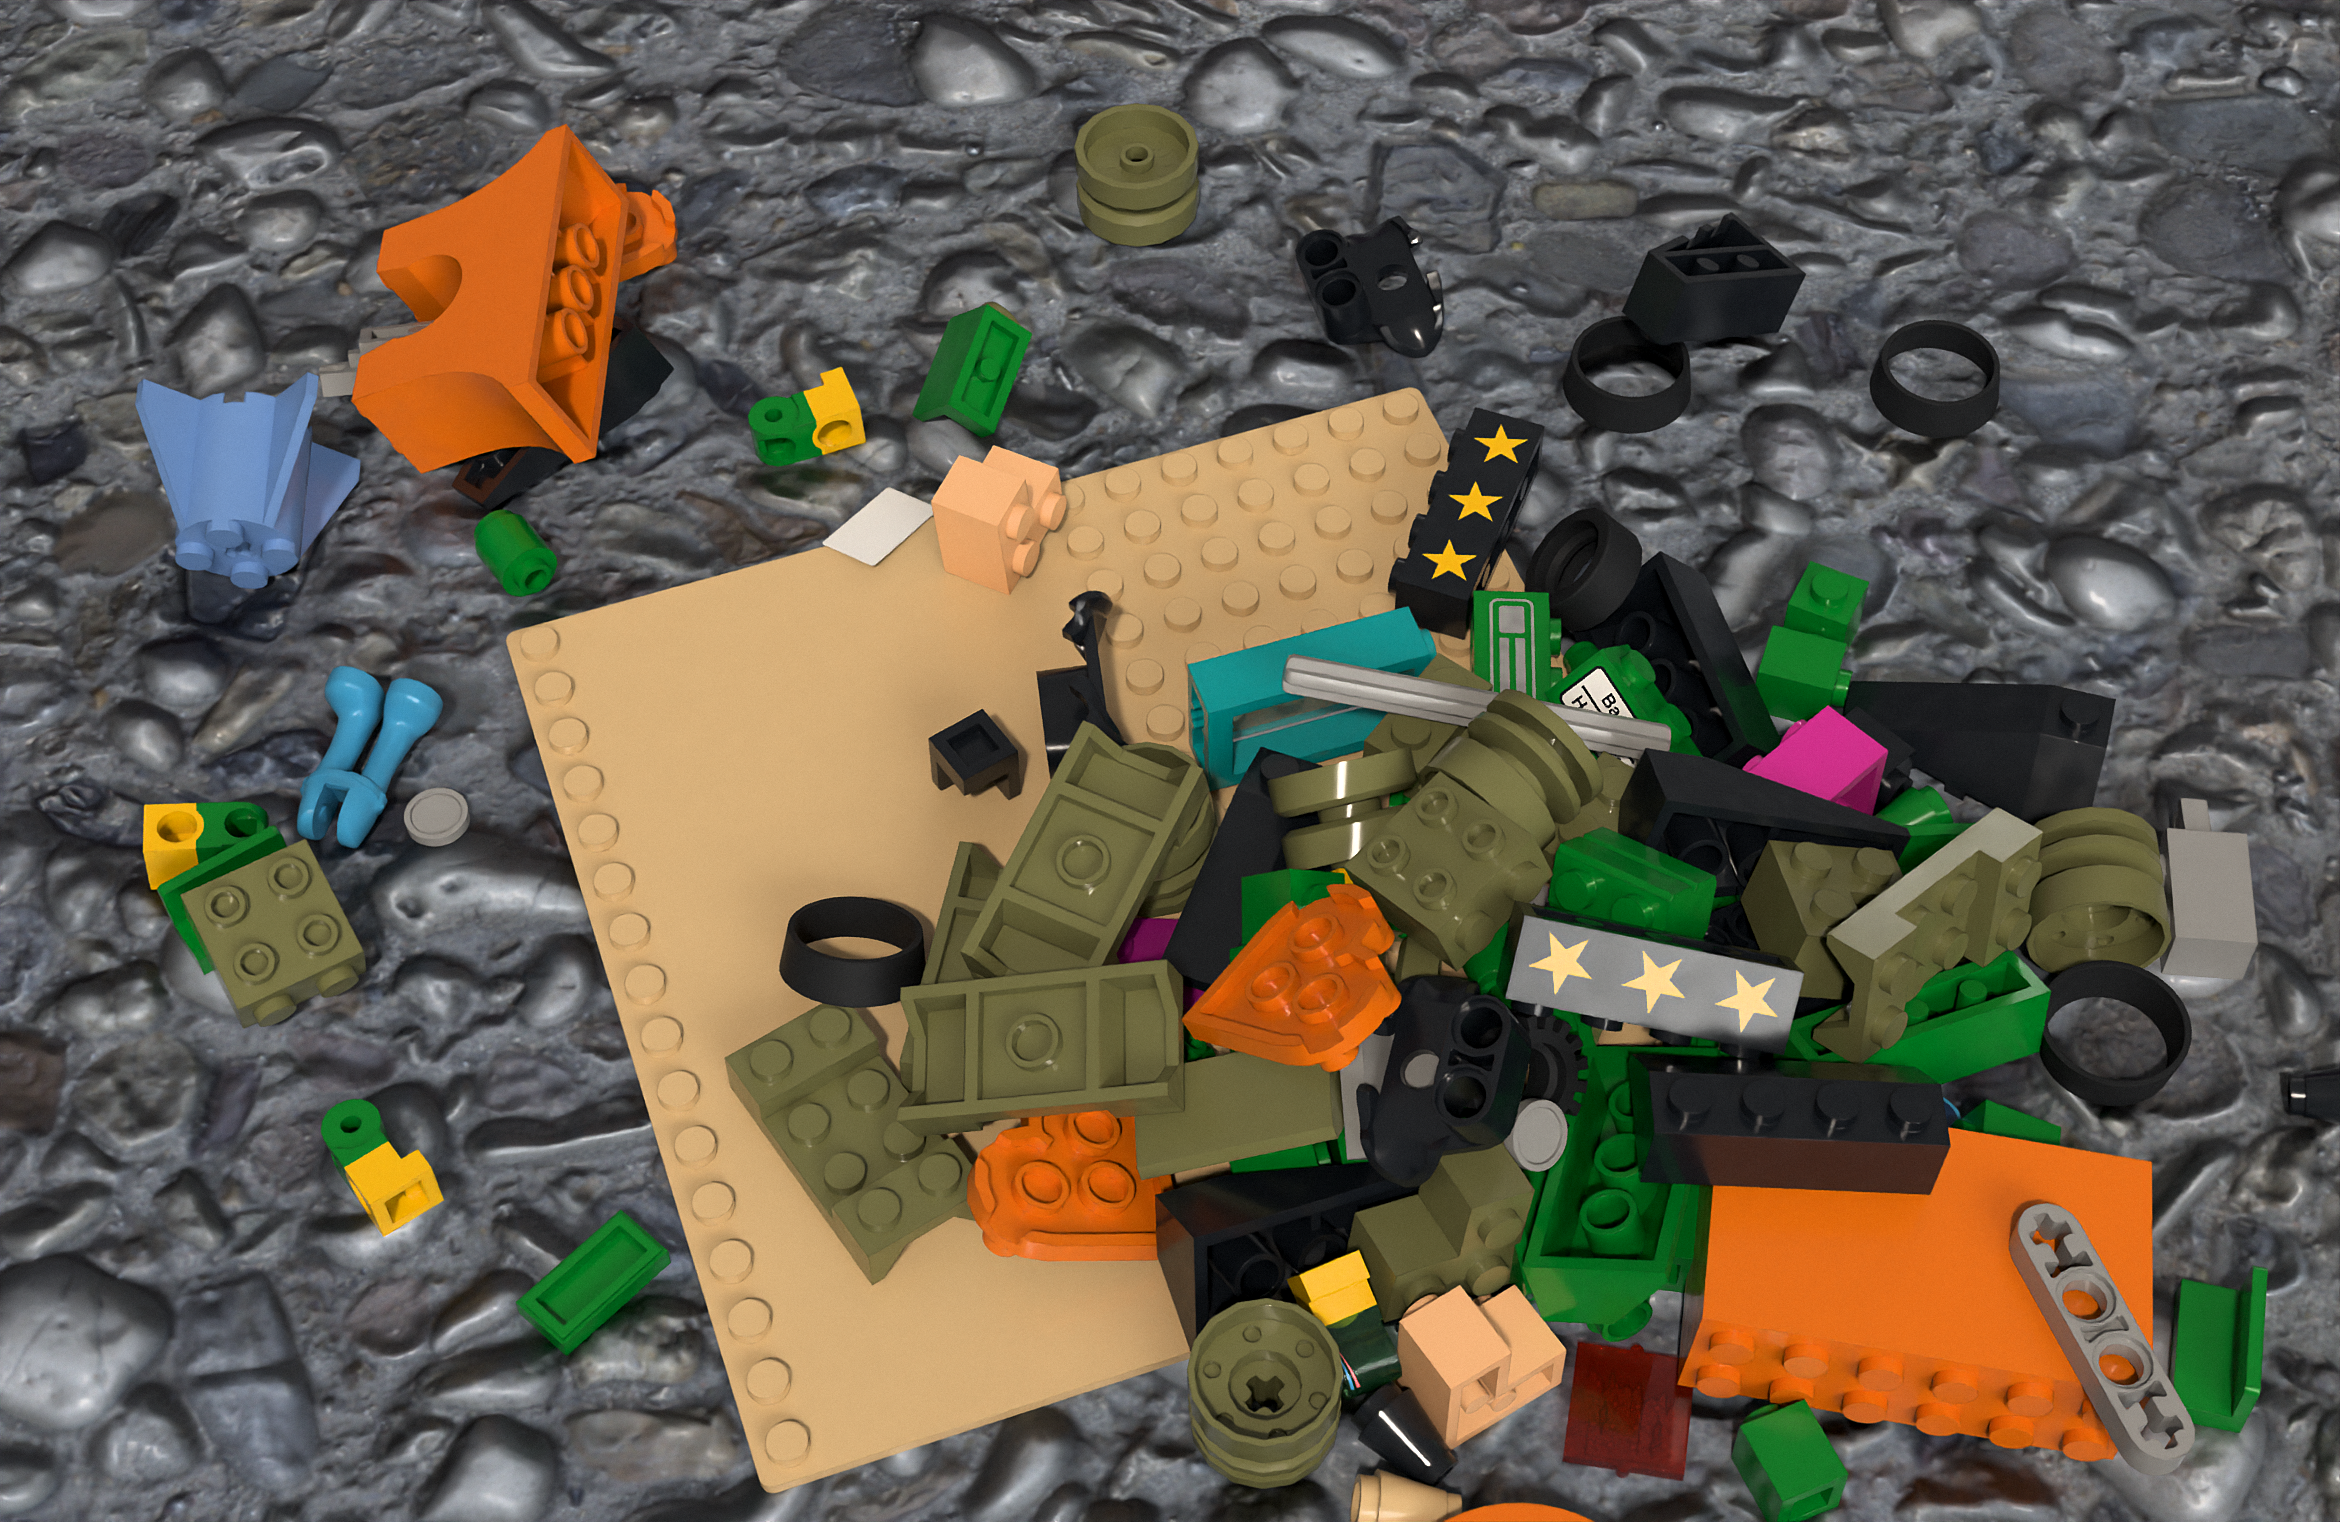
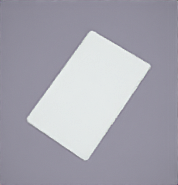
M888 487L823 541V545L866 564L875 566L933 516L932 506Z

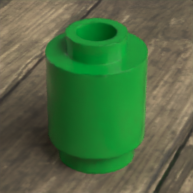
M502 509L489 513L477 524L474 530L476 553L507 593L517 597L527 596L543 590L549 584L557 568V558L525 517Z

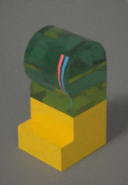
M1359 1250L1286 1279L1298 1306L1321 1320L1337 1343L1344 1374L1342 1396L1347 1401L1402 1377V1368L1396 1349L1381 1322L1383 1317L1368 1284L1367 1278H1370V1275Z

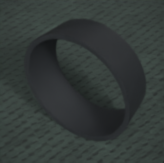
M1616 316L1600 320L1586 328L1575 341L1563 378L1565 397L1572 409L1581 418L1604 430L1637 434L1665 427L1684 412L1690 401L1691 374L1687 347L1684 342L1659 345L1647 340L1640 333V327L1627 316ZM1631 344L1650 348L1661 353L1677 366L1681 374L1670 387L1659 393L1641 397H1627L1609 393L1594 385L1584 375L1578 361L1589 352L1604 346Z
M1944 320L1914 322L1901 327L1887 339L1870 377V394L1880 413L1891 423L1905 431L1931 438L1963 436L1984 426L1997 409L1999 402L2000 361L1989 341L1969 327ZM1933 348L1946 350L1972 361L1985 373L1990 383L1981 392L1967 399L1958 401L1931 400L1910 392L1898 383L1893 377L1887 361L1900 353L1913 349Z
M851 896L818 900L803 906L791 916L783 945L779 972L783 981L792 990L820 1003L850 1008L877 1007L900 1001L901 987L918 986L921 984L926 966L923 929L919 920L909 911L883 900ZM835 937H860L889 943L902 949V951L875 959H845L823 954L806 944Z
M2112 960L2084 962L2066 969L2048 986L2051 990L2039 1051L2040 1057L2053 1079L2067 1091L2081 1099L2107 1106H2126L2145 1101L2157 1094L2165 1086L2188 1054L2192 1039V1027L2184 1003L2166 982L2141 967ZM2104 997L2125 1002L2147 1015L2162 1033L2168 1053L2166 1069L2155 1076L2135 1081H2117L2096 1076L2075 1065L2060 1051L2052 1039L2048 1023L2059 1009L2079 999Z

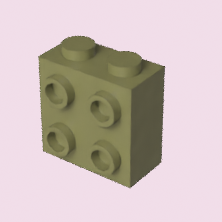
M1441 771L1343 866L1353 884L1371 893L1386 920L1456 972L1474 954L1481 952L1489 945L1495 933L1511 918L1515 900L1525 903L1531 902L1539 894L1543 885L1553 876L1534 835Z
M306 838L180 895L186 917L243 1029L255 1023H258L260 1027L279 1023L296 1011V1004L318 994H321L323 998L341 994L358 982V975L367 972L364 951Z

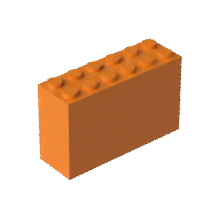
M1948 1127L1951 1147L1930 1195L1699 1185L1694 1256L1685 1285L1677 1385L1697 1388L1701 1393L1714 1398H1730L1740 1395L1769 1400L1772 1404L1780 1405L1781 1409L1805 1399L1810 1408L1843 1413L1846 1418L1859 1423H1877L1884 1420L1913 1425L1921 1432L1934 1436H1949L1959 1433L1988 1438L1993 1444L2003 1448L2020 1449L2034 1446L2063 1451L2067 1457L2078 1461L2113 1460L2118 1449L2015 1266L2008 1248L2009 1239L2023 1212L2033 1205L2049 1203L2061 1206L2072 1213L2083 1227L2153 1350L2152 1162ZM2036 1231L2032 1238L2036 1245L2047 1243L2054 1253H2056L2060 1245L2056 1238L2045 1240L2038 1231ZM2058 1266L2055 1269L2052 1278H2056L2060 1273H2062ZM2071 1290L2063 1294L2062 1299L2065 1307L2076 1317L2091 1320L2101 1316L2099 1304L2086 1292ZM2114 1354L2104 1355L2099 1358L2100 1369L2107 1379L2120 1385H2132L2137 1382L2136 1370L2127 1359ZM2144 1397L2139 1402L2142 1409L2145 1408L2150 1400L2149 1397Z

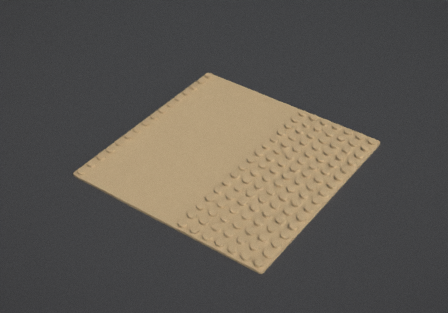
M1411 387L1061 482L1062 495L1066 496L1067 499L1064 516L1055 530L1048 529L1039 544V555L1032 572L1026 577L1021 575L1010 596L945 572L934 517H930L875 566L824 546L515 630L507 636L508 651L760 1485L766 1492L778 1493L1190 1358L1191 1351L1159 1260L1047 1262L1023 1258L1017 1255L1001 1257L992 1253L985 1246L982 1239L983 1230L977 1225L976 1221L952 1217L905 1245L885 1278L872 1285L731 1089L724 1058L822 1004L792 990L783 981L779 972L788 923L791 916L797 910L818 900L848 896L873 898L895 904L909 911L919 920L923 929L925 960L927 962L959 842L973 843L1000 868H1005L1051 781L1036 671L1086 665V661L1075 648L1074 642L1063 638L1062 629L1075 614L1070 610L1068 604L1073 598L1084 592L1096 590L1106 593L1112 600L1113 606L1110 614L1107 616L1105 628L1098 645L1106 710L1122 734L1124 741L1128 745L1151 742L1173 746L1193 758L1195 762V757L1189 745L1188 664L1395 610L1396 594L1388 592V582L1392 567L1397 557L1407 558L1411 550L1408 548V539L1413 521L1418 513L1427 515L1430 505H1428V495L1434 475L1437 470L1446 472L1450 464L1447 462L1450 445L1418 389ZM1504 549L1486 591L1525 592V584L1506 549ZM1470 629L1465 640L1429 630L1437 654H1442L1470 671ZM1560 651V656H1551V667L1562 668L1564 678L1568 674L1563 665V655ZM1306 697L1233 717V726L1327 700ZM983 709L1018 750L1020 795L1008 800L992 781L966 796L962 794L955 784L945 790H939L932 781L928 738ZM1363 750L1316 764L1324 767L1362 758ZM1239 784L1210 792L1213 810L1219 827ZM1390 793L1379 796L1382 809L1389 807ZM1548 882L1544 884L1550 887V884ZM1182 911L1176 914H1170L1153 918L1179 919ZM1136 915L1135 918H1150V917H1144V916H1138V915ZM835 937L806 944L823 954L845 959H875L902 951V949L889 943L860 937ZM1393 942L1388 949L1386 968L1388 973L1395 974L1401 942ZM1442 961V976L1468 979L1462 967L1456 972ZM901 1001L877 1007L854 1008L878 1039L879 1054L902 1083L899 1061L909 1025ZM1657 1040L1651 1047H1663V1041ZM1206 1042V1045L1213 1049L1216 1056L1229 1054L1228 1048ZM1578 1049L1574 1054L1580 1055L1582 1049ZM1774 1053L1766 1060H1773ZM1528 1065V1070H1527V1074H1526L1525 1083H1524V1087H1523L1522 1093L1524 1092V1090H1525V1088H1526V1085H1527V1082H1528V1078H1529V1065ZM1020 1118L983 1122L982 1131L940 1135L944 1140L951 1137L973 1166L980 1151L995 1142L999 1133L1007 1129L1020 1127ZM1325 1141V1142H1326V1145H1327V1148H1328L1329 1155H1330L1331 1163H1332V1158H1331V1154H1330V1150H1329L1328 1141ZM1229 1162L1170 1175L1173 1187L1177 1189L1218 1176L1231 1175Z

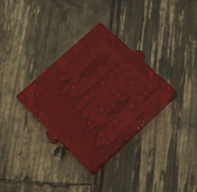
M1578 1342L1562 1462L1615 1470L1616 1475L1620 1478H1626L1629 1476V1473L1683 1481L1694 1387L1677 1385L1679 1358L1646 1353L1640 1345H1633L1630 1350Z

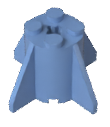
M307 372L277 397L258 392H245L244 402L224 403L225 393L212 394L199 400L146 379L138 383L135 406L177 522L175 560L179 566L189 570H206L228 576L234 585L241 588H263L268 584L269 576L279 575L297 564L357 484L361 460L312 442V426L307 428L317 398L319 376Z

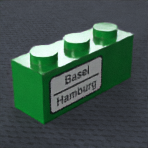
M1628 644L1601 649L1545 692L1551 703L1666 724L1671 728L1669 752L1703 757L1690 738L1692 729L1687 718L1676 706L1666 702L1654 684L1656 675L1651 664L1641 653L1632 650ZM1590 750L1596 760L1602 754V752ZM1611 754L1634 769L1640 760Z

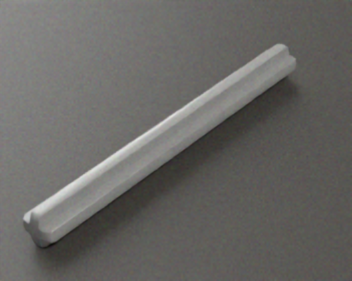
M1297 654L1288 656L1282 673V689L1290 694L1468 727V723L1475 716L1483 711L1487 712V705L1499 694L1498 692ZM1539 700L1560 716L1583 740L1589 750L1606 751L1609 754L1640 759L1645 748L1669 751L1671 728L1666 724Z

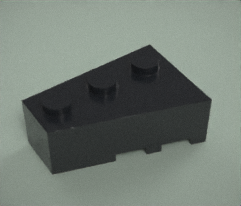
M1730 212L1723 216L1720 225L1715 228L1708 223L1699 227L1695 237L1692 239L1682 235L1648 251L1622 312L1640 327V333L1643 337L1659 345H1670L1674 342L1695 340L1708 342L1712 339L1727 337L1748 338L1751 335L1778 333L1806 273L1739 217Z

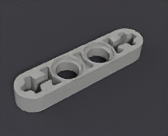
M2049 1203L2033 1205L2023 1212L2010 1235L2008 1248L2015 1266L2120 1455L2129 1466L2140 1473L2152 1476L2171 1473L2179 1467L2195 1442V1427L2188 1411L2079 1221L2072 1213L2061 1206ZM2036 1231L2045 1240L2056 1238L2060 1242L2056 1253L2047 1243L2036 1245L2032 1241ZM2058 1266L2062 1273H2060L2056 1278H2052V1275ZM2071 1290L2086 1292L2099 1304L2101 1316L2091 1320L2076 1317L2065 1307L2062 1299L2063 1294ZM2114 1354L2127 1359L2136 1370L2137 1382L2132 1385H2120L2107 1379L2100 1369L2099 1358L2104 1355ZM2144 1397H2149L2150 1400L2145 1408L2142 1409L2139 1402ZM2146 1424L2153 1433L2166 1432L2171 1439L2165 1448L2158 1439L2146 1441L2142 1437L2141 1432Z

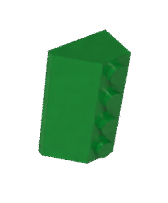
M1630 1046L1582 1048L1580 1056L1587 1057L1588 1069L1578 1071V1079L1588 1081L1586 1094L1575 1092L1573 1100L1582 1105L1578 1115L1564 1114L1566 1121L1570 1125L1568 1127L1567 1143L1560 1159L1549 1168L1523 1263V1270L1544 1321L1613 1325L1669 1282L1691 1184L1640 1182L1629 1059L1631 1054L1722 1058L1718 1048Z

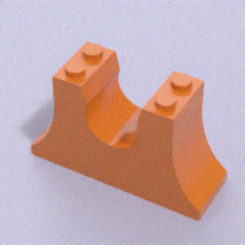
M567 124L546 131L537 144L522 159L478 191L449 206L391 227L383 232L376 269L381 281L388 289L393 290L411 309L418 322L435 321L414 334L393 338L362 355L359 358L351 401L363 417L368 418L391 442L393 448L398 453L403 454L421 474L479 454L512 447L530 446L552 449L570 458L574 464L596 457L629 200Z

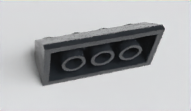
M1659 551L1641 566L1633 589L1616 611L1605 621L1588 630L1572 632L1576 643L1588 641L1593 643L1599 650L1628 644L1632 650L1641 653L1651 664L1656 675L1654 684L1666 702L1676 706L1687 718L1692 729L1690 738L1703 757L1742 770L1753 757L1761 755L1764 758L1779 746L1781 738L1705 574Z
M1631 1054L1629 1059L1640 1182L1930 1195L1951 1147L1941 1084L1915 1066Z

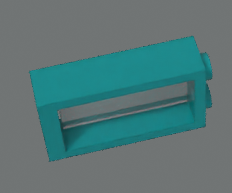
M1407 606L1188 664L1189 745L1198 767L1204 769L1210 792L1239 784L1260 747L1312 763L1364 750V740L1388 713L1386 711L1285 692L1282 689V673L1289 655H1303L1419 677L1437 655L1429 630L1426 628L1419 630Z

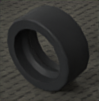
M1597 508L1578 510L1562 519L1546 534L1537 547L1526 571L1524 590L1525 592L1549 593L1550 618H1561L1562 627L1571 632L1588 630L1605 621L1616 611L1633 589L1642 565V547L1635 534L1607 513ZM1593 557L1584 573L1574 582L1582 567Z

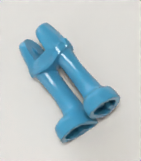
M339 666L331 671L326 681L324 692L326 701L338 716L336 732L329 749L318 767L304 779L300 788L302 799L297 815V832L304 838L321 840L331 824L338 803L343 802L337 822V839L342 846L357 848L369 833L378 815L383 812L388 802L385 794L395 771L413 743L436 724L443 710V701L426 684L408 678H398L392 681L385 695L381 685L371 675L353 667ZM383 718L379 737L361 775L352 772L373 730Z

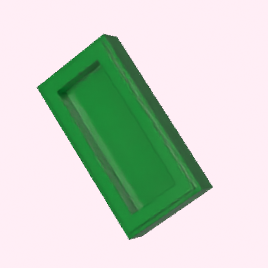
M620 1209L516 1301L519 1314L565 1356H568L671 1263L669 1252Z

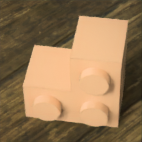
M993 445L983 463L959 455L931 500L945 572L1010 596L1021 575L1026 577L1032 572L1038 559L1039 544L1048 529L1055 530L1064 516L1067 499L1066 496L1062 495L1059 468Z
M1459 1285L1439 1298L1437 1295L1431 1294L1419 1299L1404 1313L1402 1320L1399 1321L1394 1383L1403 1392L1411 1389L1449 1447V1451L1559 1385L1562 1381L1567 1350L1516 1285L1511 1286L1495 1297L1489 1294L1479 1296L1473 1301Z

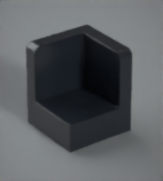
M983 709L928 738L932 781L939 790H945L955 784L962 794L966 796L992 781L1008 800L1020 795L1018 750Z

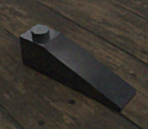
M614 315L598 438L638 413L646 402L655 397L662 383L674 371V367L636 325ZM512 447L490 451L467 458L451 486L459 494L490 511L567 460L568 457L560 452L543 447Z
M1851 681L1843 717L1858 706L1916 750L1911 769L1917 768L1946 783L1944 791L1962 801L1969 795L1994 809L1998 807L2034 826L2038 821L2062 811L2092 807L2107 750L2116 699L2045 684Z
M1260 747L1236 788L1161 960L1167 959L1183 976V985L1206 992L1230 964L1229 949L1242 946L1241 877L1287 869L1281 839L1291 830L1320 824L1317 811L1288 818L1274 814L1267 781L1323 767L1322 765ZM1331 864L1306 869L1323 872L1333 871Z
M1645 748L1620 799L1619 834L1716 876L1717 885L1714 898L1736 896L1739 904H1742L1740 898L1768 840L1797 843L1812 842L1820 845L1855 848L1871 847L1879 850H1889L1893 852L1898 862L1911 838L1908 829L1716 760Z
M1369 1162L1218 1176L1155 1195L1157 1257L1190 1351L1192 1350L1194 1340L1209 1320L1238 1302L1269 1298L1297 1304L1286 1279L1345 1255L1356 1212L1416 1195L1419 1192L1420 1186L1403 1187L1392 1183L1381 1176Z

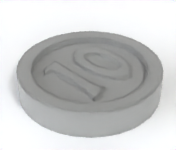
M432 788L419 793L408 803L404 812V822L410 837L414 841L425 846L438 847L456 841L465 833L470 823V812L466 800L457 791L448 788Z
M1529 1098L1520 1102L1515 1125L1511 1134L1504 1140V1146L1520 1168L1540 1172L1551 1168L1560 1159L1568 1136L1567 1122L1562 1110L1549 1100Z

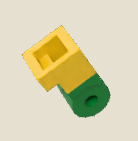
M842 367L820 373L822 386L793 394L788 398L779 396L767 397L756 402L751 407L748 421L755 454L760 461L771 466H786L866 443L860 406Z
M249 802L144 805L143 855L151 890H156L166 881L269 827L267 812L260 806Z
M350 1099L336 1104L326 1113L322 1120L321 1133L325 1144L331 1152L334 1165L383 1237L444 1201L433 1170L424 1156L417 1149L402 1159L399 1157L391 1144L378 1109L371 1102L362 1099Z

